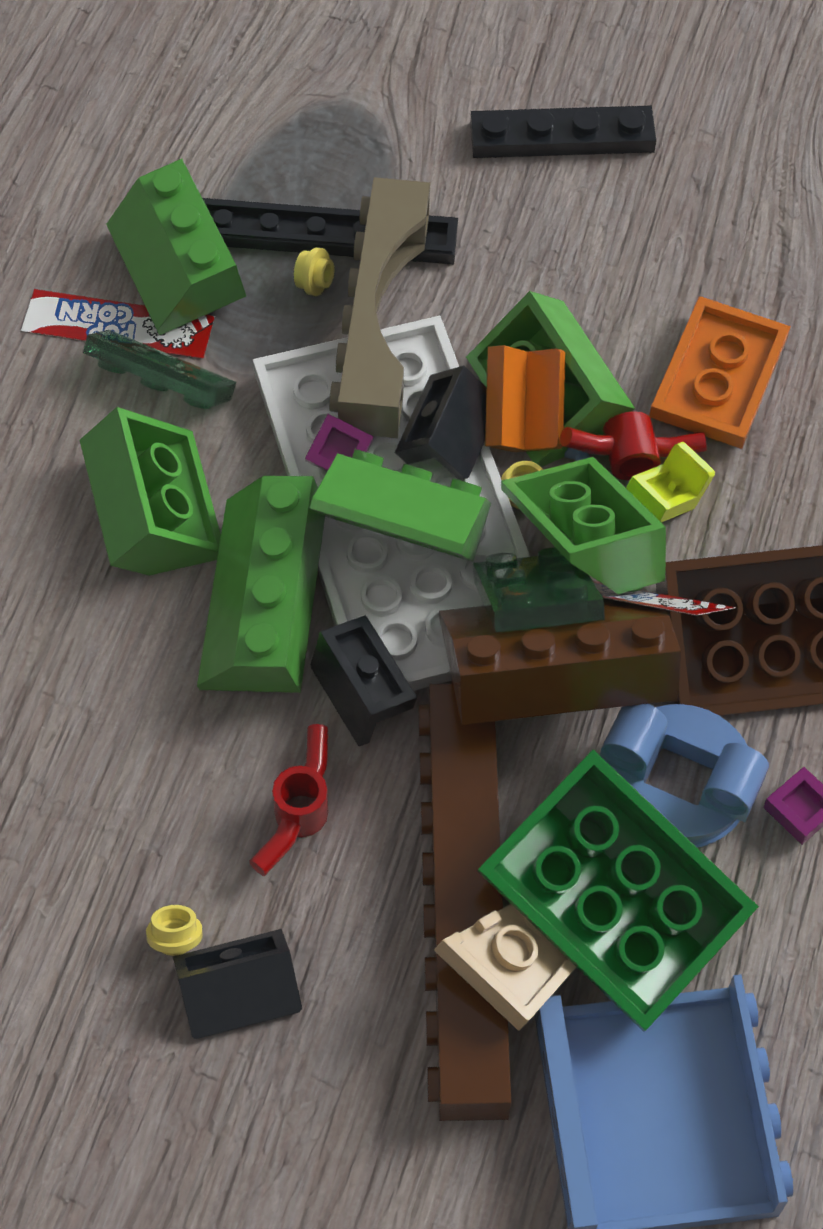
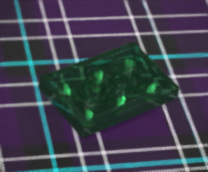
M556 547L542 549L538 551V556L517 558V555L512 553H497L487 556L485 562L473 563L474 583L495 632L605 620L604 599L591 577L572 565Z

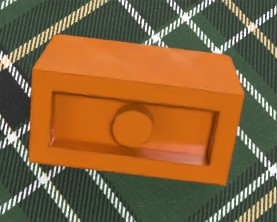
M505 345L488 347L486 447L510 452L554 450L563 447L560 444V434L564 429L566 355L564 350L555 348L524 351Z

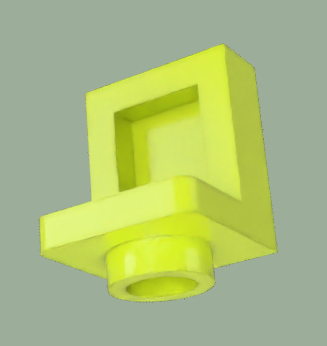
M680 442L673 446L662 465L632 476L626 489L662 523L695 509L714 478L715 471L685 442Z

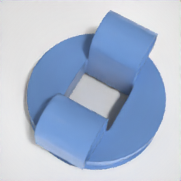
M641 704L621 707L600 752V756L697 848L723 838L740 821L746 822L769 769L768 760L760 752L749 747L741 734L728 721L709 710L684 704H670L659 707ZM661 749H667L713 769L702 792L699 805L692 804L646 784Z

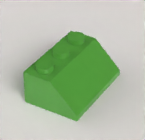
M181 158L139 177L106 225L159 336L247 297L237 266L183 159Z
M529 291L466 356L481 382L487 387L488 347L505 345L524 351L555 348L564 350L566 354L564 428L571 427L595 435H604L603 426L610 418L621 413L632 412L635 409L564 301ZM563 446L561 449L527 451L526 453L532 462L543 467L564 458L568 448Z
M116 407L80 439L110 566L150 576L217 560L221 533L193 431Z
M354 449L352 458L337 453L312 498L310 509L340 522L471 562L474 561L491 507V502L480 496L482 487L458 479H452L450 487L431 482L432 472L408 464H403L401 472L382 467L384 458Z
M594 457L501 481V490L572 565L617 594L636 592L646 586L665 581L666 527Z

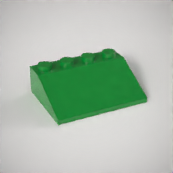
M594 749L477 870L643 1032L653 1024L759 907Z

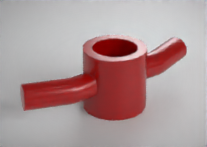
M637 411L621 413L610 418L603 426L604 435H595L571 427H565L560 434V444L564 447L588 454L608 455L613 475L618 479L627 481L634 475L659 466L661 464L660 457H667L673 446L680 442H685L695 453L707 451L704 432L669 438L655 437L650 417L645 413Z
M312 724L307 727L305 766L289 767L281 772L274 781L272 790L274 814L279 826L270 840L249 860L253 869L262 876H266L294 845L297 837L312 836L320 831L327 822L328 794L326 782L323 778L328 763V727L325 725ZM297 796H307L315 800L309 806L302 808L292 807L287 804L290 799Z

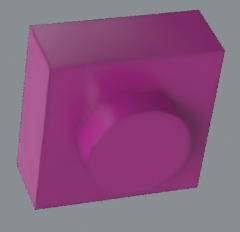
M327 414L305 457V461L327 472L337 453L352 458L354 449L367 452L374 438L352 425Z
M805 767L801 768L766 798L763 806L801 845L823 827V784Z

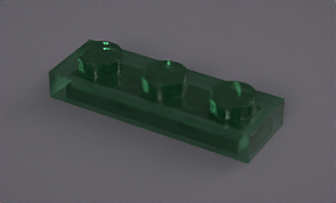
M111 330L88 334L83 349L84 354L98 359L99 367L119 374H124L126 371L141 377L140 383L157 391H168L171 389L183 394L184 402L201 409H211L213 406L230 401L237 383Z

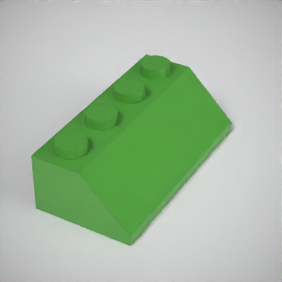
M262 476L226 500L197 682L199 690L301 693L325 522L324 515L309 508L312 498L318 489L313 476Z

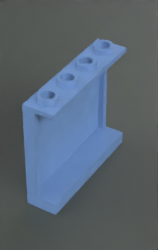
M742 974L733 975L728 988L680 993L644 1032L612 1001L562 1007L561 995L550 996L535 1013V1023L568 1229H683L779 1217L788 1202L787 1197L793 1196V1178L788 1161L779 1160L775 1139L781 1138V1120L777 1105L775 1103L768 1104L764 1083L770 1080L769 1061L765 1048H756L753 1027L758 1026V1008L754 994L745 993Z

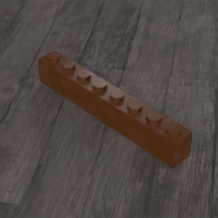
M429 684V704L418 705L419 736H429L430 752L420 753V785H430L431 802H421V835H432V852H422L423 886H433L434 904H423L424 938L435 939V948L443 939L457 931L460 933L491 912L495 910L498 912L503 909V896L477 872L481 865L500 847L495 721L462 725L453 684ZM435 952V957H425L424 960L425 991H436V1011H426V1046H437L438 1067H427L428 1102H439V1121L509 1120L511 1083L508 1020Z

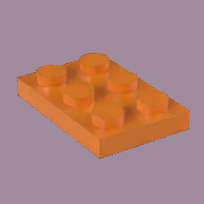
M699 296L653 400L649 417L694 433L704 432L705 437L742 449L787 341L791 326Z

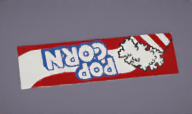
M34 289L21 331L204 359L215 316L204 315L159 336L145 305Z
M584 579L541 585L692 615H702L735 608L644 590L617 594L600 582Z

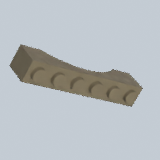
M374 177L371 197L362 196L360 225H366L365 232L357 231L355 236L354 260L360 261L359 268H350L348 297H354L353 305H344L342 334L348 335L347 343H338L336 372L342 373L341 382L332 381L329 411L338 412V419L371 436L398 438L404 398V367L390 351L380 331L377 313L381 299L392 279L409 261L425 249L430 210V182Z

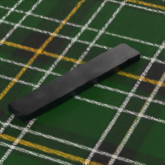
M202 198L227 247L301 253L304 250L311 251L317 247L325 249L329 255L354 257L356 232H365L366 225H360V210ZM429 215L425 249L411 261L454 265L458 218Z

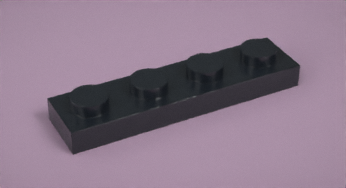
M652 105L471 111L470 114L473 158L655 153L656 133Z

